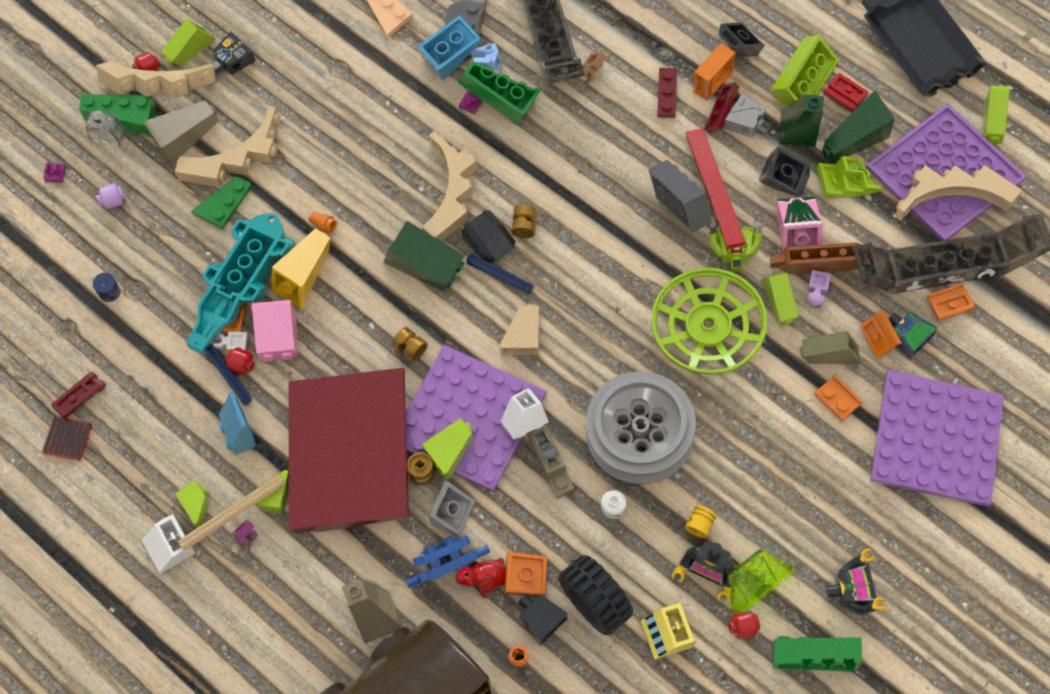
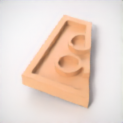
M366 0L387 38L413 17L412 13L397 0Z

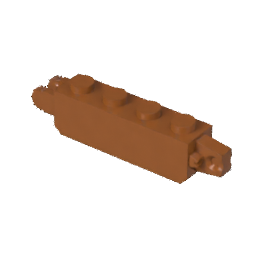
M858 242L787 247L784 249V253H779L778 256H771L769 260L770 268H781L787 274L810 273L812 270L820 272L861 269V266H871L877 263L875 257H862L873 254L875 248L872 246L861 247V244Z

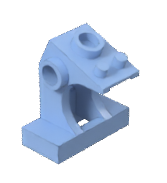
M495 43L473 49L471 56L474 62L489 67L499 74L502 63Z

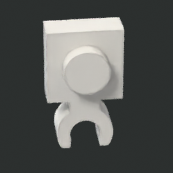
M228 331V337H225L219 333L216 339H221L222 341L218 344L214 343L213 346L219 350L226 347L228 352L236 347L247 350L249 335L247 332Z

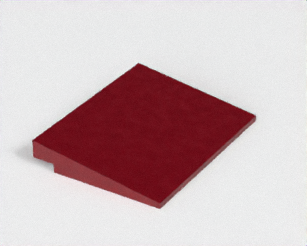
M395 368L289 381V530L294 533L308 531L318 533L409 518L405 369Z

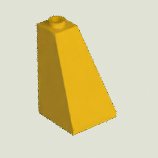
M314 229L272 267V292L284 300H290L293 306L301 310L330 250V237L318 229Z

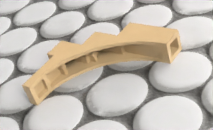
M113 61L96 65L98 82L119 95L136 90L146 97L163 92L174 99L189 94V90L215 82L214 66L212 64L177 71L138 70L124 67Z
M268 106L264 122L258 130L237 147L208 157L192 158L180 156L175 169L178 180L220 187L222 181L226 178V172L246 175L247 170L251 168L252 160L272 163L273 157L277 155V146H275L273 141L275 138V127L280 121V115H278L276 107Z
M433 131L429 135L430 145L443 156L449 171V181L441 206L433 217L422 226V230L438 240L444 241L469 220L468 208L463 202L473 195V185L468 177L477 170V160L472 153L468 154L464 149L459 153L454 146L451 147L447 143L444 136L438 135Z
M925 165L921 171L918 169L912 176V188L907 193L908 197L905 200L901 199L897 204L895 217L902 220L913 207L937 197L954 195L986 200L1008 212L1019 199L1022 190L985 165L981 170L977 169L972 176L956 165L951 170L947 169L940 176Z

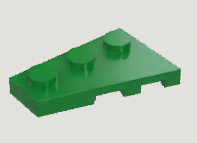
M235 176L191 212L194 216L224 229L251 190L252 184Z

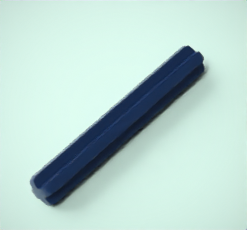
M473 254L467 257L466 263L527 294L533 291L534 285Z
M210 344L205 349V353L243 405H248L252 402L251 396L235 374L227 368L226 362L215 347Z

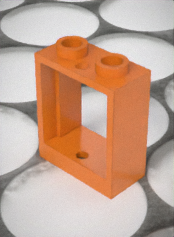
M720 43L694 72L693 92L706 101L733 73L736 52L731 47Z

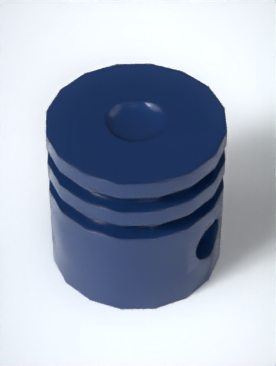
M100 273L93 280V288L102 301L113 302L120 296V287L111 274Z

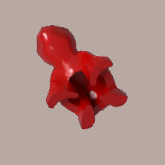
M498 558L497 560L479 563L474 561L472 569L468 566L462 567L456 574L455 580L458 584L468 588L477 584L480 594L484 598H488V591L495 590L502 585L505 586L506 567L504 566L503 558Z

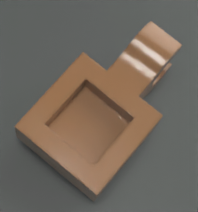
M603 52L591 53L582 66L584 69L580 72V76H588L585 81L586 83L592 82L595 77L594 70L602 67L603 61L606 58Z

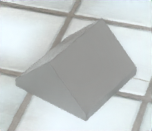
M445 481L429 515L431 526L460 536L475 500L448 481Z

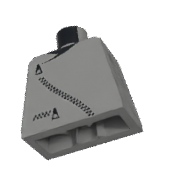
M742 94L725 119L724 129L753 137L757 129L767 133L771 123L764 120L766 110Z

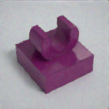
M467 91L459 103V108L475 115L483 100Z
M46 163L43 176L44 181L63 183L66 171L65 164Z
M245 520L231 533L237 540H242L248 545L250 544L247 540L248 534L251 533L254 537L258 536L257 532L252 530L255 526L249 520Z

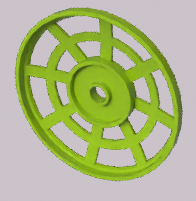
M700 268L684 272L664 286L654 302L651 325L658 347L671 362L693 373L716 375L736 370L755 356L765 338L767 314L760 295L745 279L722 269ZM706 276L721 278L718 289H694L690 279ZM731 281L743 288L753 300L742 305L736 297L726 292L728 282ZM683 283L687 293L677 300L673 308L663 304L662 302L668 293L677 285ZM703 294L716 295L713 302L701 303L698 295ZM726 298L737 309L728 312L721 306L722 299ZM691 299L694 307L688 314L678 311L683 303ZM755 307L758 308L761 320L759 335L748 333L749 319L747 312ZM659 310L669 315L668 327L671 335L661 339L657 328ZM740 315L743 321L742 332L731 329L732 319ZM675 318L686 322V331L676 334L674 328ZM705 321H711L713 322L714 326L711 328H707L703 325V323ZM729 336L739 339L737 344L729 351L723 345V342ZM690 338L697 344L695 351H690L680 341ZM745 340L757 342L750 354L741 362L735 364L731 355L741 348ZM675 343L683 353L692 357L689 365L675 359L664 346ZM715 346L719 352V355L714 356L702 355L704 347ZM723 359L728 366L727 368L717 370L696 368L699 360L718 361Z

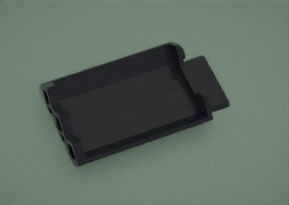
M863 0L861 2L868 11L864 15L865 19L923 96L932 97L937 94L938 89L942 87L948 89L958 84L959 79L965 76L967 78L974 76L987 64L939 0Z

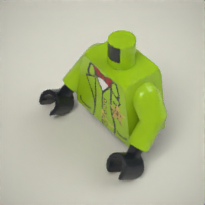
M755 218L754 226L756 229L754 231L753 227H740L746 244L745 246L731 249L726 248L721 231L718 228L719 223L716 219H714V227H710L709 224L706 225L710 229L709 241L711 249L718 257H721L723 263H731L732 271H741L743 269L742 263L749 262L750 257L754 256L761 246L763 233L761 228L765 225L764 219L762 226H757V218Z

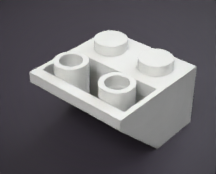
M529 388L511 397L501 419V424L513 440L525 436L526 433L534 429H540L549 422L541 402Z
M173 514L154 524L142 539L160 574L196 554L192 546L187 550H183L178 544V541L186 535Z

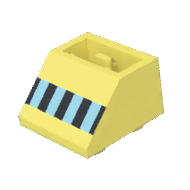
M681 603L662 608L641 620L654 660L694 647L695 641Z

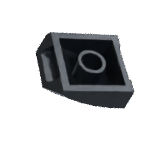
M742 22L720 25V38L740 57H756L765 46Z
M777 147L766 159L759 182L778 191L799 196L803 194L808 182L810 165Z
M490 210L483 211L470 223L466 224L461 231L462 239L483 260L489 263L498 260L513 248L516 242Z

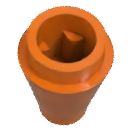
M312 212L309 216V222L324 233H333L337 227V221L333 216Z
M523 646L513 647L509 651V661L518 668L524 667L529 660L528 650Z

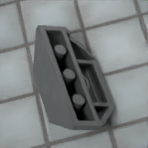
M461 0L449 5L445 25L460 15L480 37L487 0Z

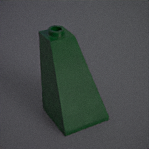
M876 91L872 92L825 140L822 152L831 164L839 161L842 156H851L890 137L895 118Z
M804 95L781 111L779 144L816 146L823 115L824 96Z

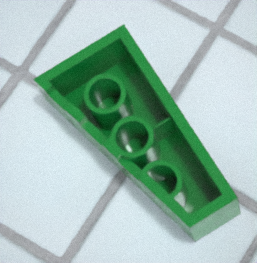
M474 61L471 62L458 82L516 124L520 122L541 91V89L536 87L533 89L526 86L527 84L522 81L512 80L508 75H500L494 72L493 69Z
M82 94L79 110L85 121L96 123L94 119H100L102 123L96 124L110 125L120 130L123 128L131 130L132 133H143L151 137L144 122L156 117L157 105L153 96Z
M780 636L778 639H774L772 644L773 668L857 672L862 663V638L800 637L790 639L787 636Z

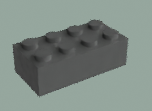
M666 160L648 169L656 199L692 233L712 223L710 217L712 212L707 205L706 200H708L706 192L703 189L700 190L697 184L689 180L685 173L679 171L675 164L673 165L670 161Z

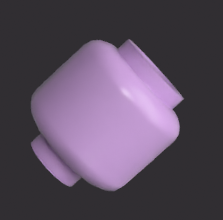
M115 183L100 187L99 195H96L99 205H104L108 210L121 206L123 200H125L122 187L117 186Z

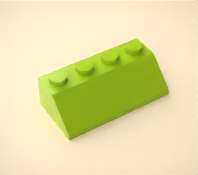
M820 35L804 37L771 91L781 103L787 106L804 95L817 96L839 59Z

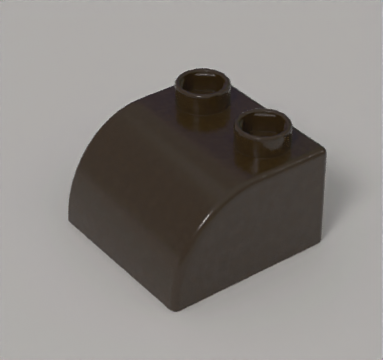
M432 620L423 621L413 631L408 627H401L393 631L373 650L370 656V661L373 665L352 683L346 686L344 683L338 682L320 693L494 694L489 676L443 628Z

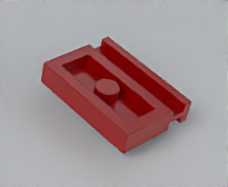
M838 73L823 91L825 96L852 113L869 93V91L841 73Z

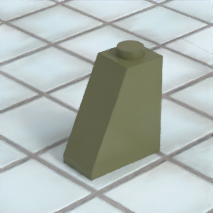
M847 331L802 339L800 354L809 364L860 363L859 345Z

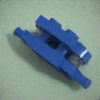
M467 535L459 538L449 536L441 540L442 544L434 546V544L424 547L420 555L412 558L414 566H418L417 568L420 572L416 576L405 580L408 588L428 580H434L469 565L470 562L490 553L488 545L477 550L470 549L471 547L468 545L471 541ZM450 555V559H445L440 563L439 558Z

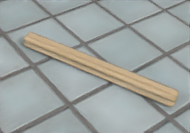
M279 476L274 477L180 539L178 544L183 550H187L284 485L283 480Z

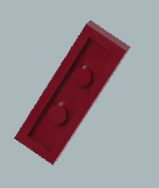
M659 68L658 118H675L677 68Z
M736 82L722 85L704 128L708 133L720 131L724 127L725 119L731 111V106L740 87Z

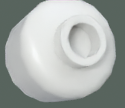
M611 490L602 496L601 511L607 518L618 519L625 514L627 500L621 492Z

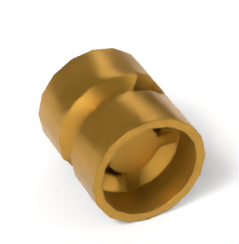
M522 204L513 208L514 221L512 222L511 230L513 236L521 239L535 236V222L537 219V209L535 207Z
M404 327L394 337L392 347L400 353L404 352V356L411 362H416L425 353L428 342L420 336L416 337V333L410 328Z
M418 452L413 454L407 461L410 478L414 484L425 486L432 482L435 477L432 459L425 453Z

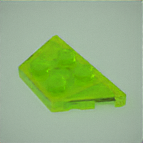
M760 548L729 573L732 614L747 611L797 569Z

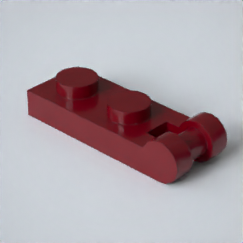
M90 372L55 400L51 406L62 418L66 419L96 393L103 391L106 384L102 380H98L94 372Z

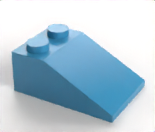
M459 15L421 43L418 49L421 57L443 80L462 64L479 44L481 38Z
M230 392L219 413L221 422L218 425L222 434L226 433L227 439H224L228 450L232 449L234 454L237 455L257 447L243 409L234 392Z

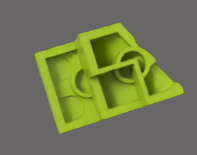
M842 156L836 165L819 163L816 167L823 196L826 198L857 197L877 193L882 189L880 185H876L870 178L872 174L864 167V164L858 157Z

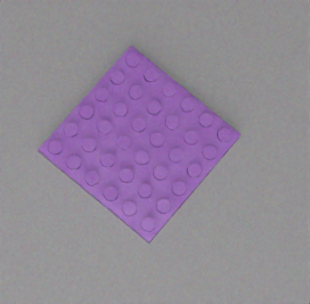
M948 103L866 166V169L899 201L901 199L905 200L908 197L907 193L912 188L913 183L912 176L918 169L921 171L925 165L940 176L947 169L951 170L955 165L972 176L977 169L981 170L985 165L1015 186L1021 184L1027 177ZM954 195L927 200L913 207L910 211L939 240L945 243L994 204L975 197Z
M443 345L406 411L407 452L412 455L418 452L424 453L423 443L461 418L464 423L468 422L473 428V441L453 474L491 492H495L523 439L521 437L513 440L501 424V419L511 397L529 388L542 403L547 392Z
M887 370L870 481L990 507L1004 395Z

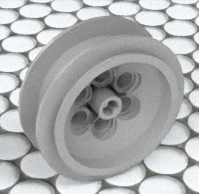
M630 372L619 375L605 383L595 393L589 404L586 415L588 448L596 463L606 473L618 480L632 484H650L664 480L683 466L693 447L696 418L691 401L676 383L664 376L650 372ZM637 410H641L644 412V414L637 415L634 412ZM660 419L662 422L659 424H655L652 422V420ZM620 420H625L628 423L626 425H620L618 422ZM661 437L663 440L661 442H655L653 438ZM625 438L629 442L622 444L619 440ZM644 447L646 451L639 452L637 451V448Z

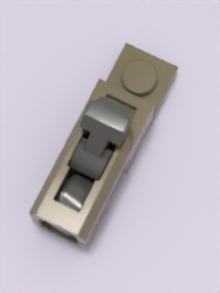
M544 424L542 428L528 432V440L540 461L541 468L556 498L558 499L574 492L575 488L566 472V465L546 425Z

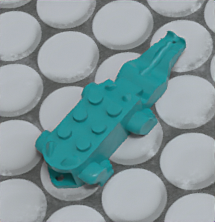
M275 213L260 214L252 220L246 219L243 221L238 219L231 230L233 237L237 240L222 264H210L206 268L202 278L210 287L198 304L196 324L187 341L189 349L199 354H204L205 349L215 340L217 335L237 319L242 303L258 302L264 297L266 293L265 283L272 273V267L295 247V241L286 236L280 219Z

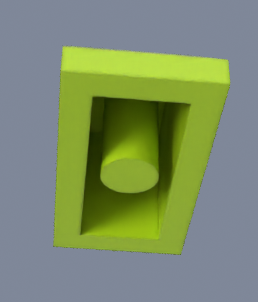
M284 470L276 475L283 480L284 485L256 503L260 511L284 513L289 491L288 470Z
M194 481L176 492L175 495L193 524L198 528L204 523L209 505L206 496L209 494L203 484L199 486Z

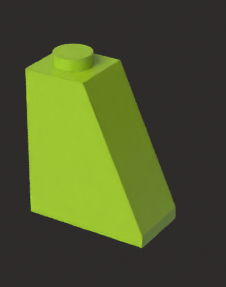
M186 19L161 52L166 56L165 60L168 63L182 66L216 38L204 27Z
M991 85L983 104V136L992 145L1001 144L1005 136L1010 87Z
M787 272L762 278L761 282L776 322H782L783 325L794 322L793 318L799 316Z
M461 418L422 444L424 453L430 456L434 466L446 481L450 479L473 441V428L468 422L464 423Z

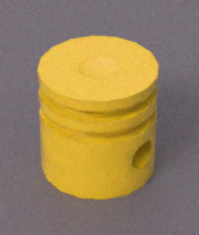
M696 505L685 525V529L692 535L705 539L717 516L708 508Z

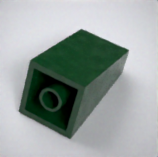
M406 221L390 246L383 263L444 291L446 286L450 288L456 279L453 277L456 271L460 272L465 263L462 260L465 255Z

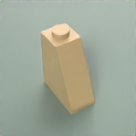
M534 304L519 306L500 343L501 355H539V306Z

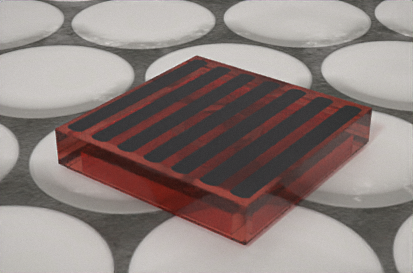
M54 416L42 452L47 455L81 461L92 424Z

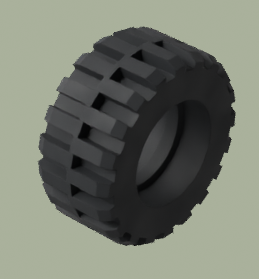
M580 556L559 574L558 581L571 603L603 635H611L632 617L633 606L630 604V600L626 597L625 592L604 567L590 556Z

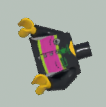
M707 541L701 546L689 548L679 563L680 567L674 569L672 578L676 573H679L681 575L679 582H682L686 574L685 569L687 568V571L722 587L724 585L725 588L718 594V600L724 594L727 596L726 603H728L733 596L730 589L733 588L737 576V569L733 561H731V553L722 549L719 543L711 544Z
M864 549L861 555L848 561L839 570L835 578L836 585L826 586L828 598L839 597L842 607H847L848 610L861 615L875 612L877 609L881 612L887 610L885 606L880 607V604L887 600L882 597L877 598L869 564H865V561L874 562L876 559L875 556L868 559L867 554L873 551L871 549Z

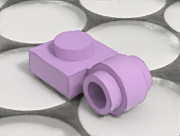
M812 270L808 290L813 292H809L807 303L810 306L818 307L823 305L824 295H821V293L827 294L831 274Z

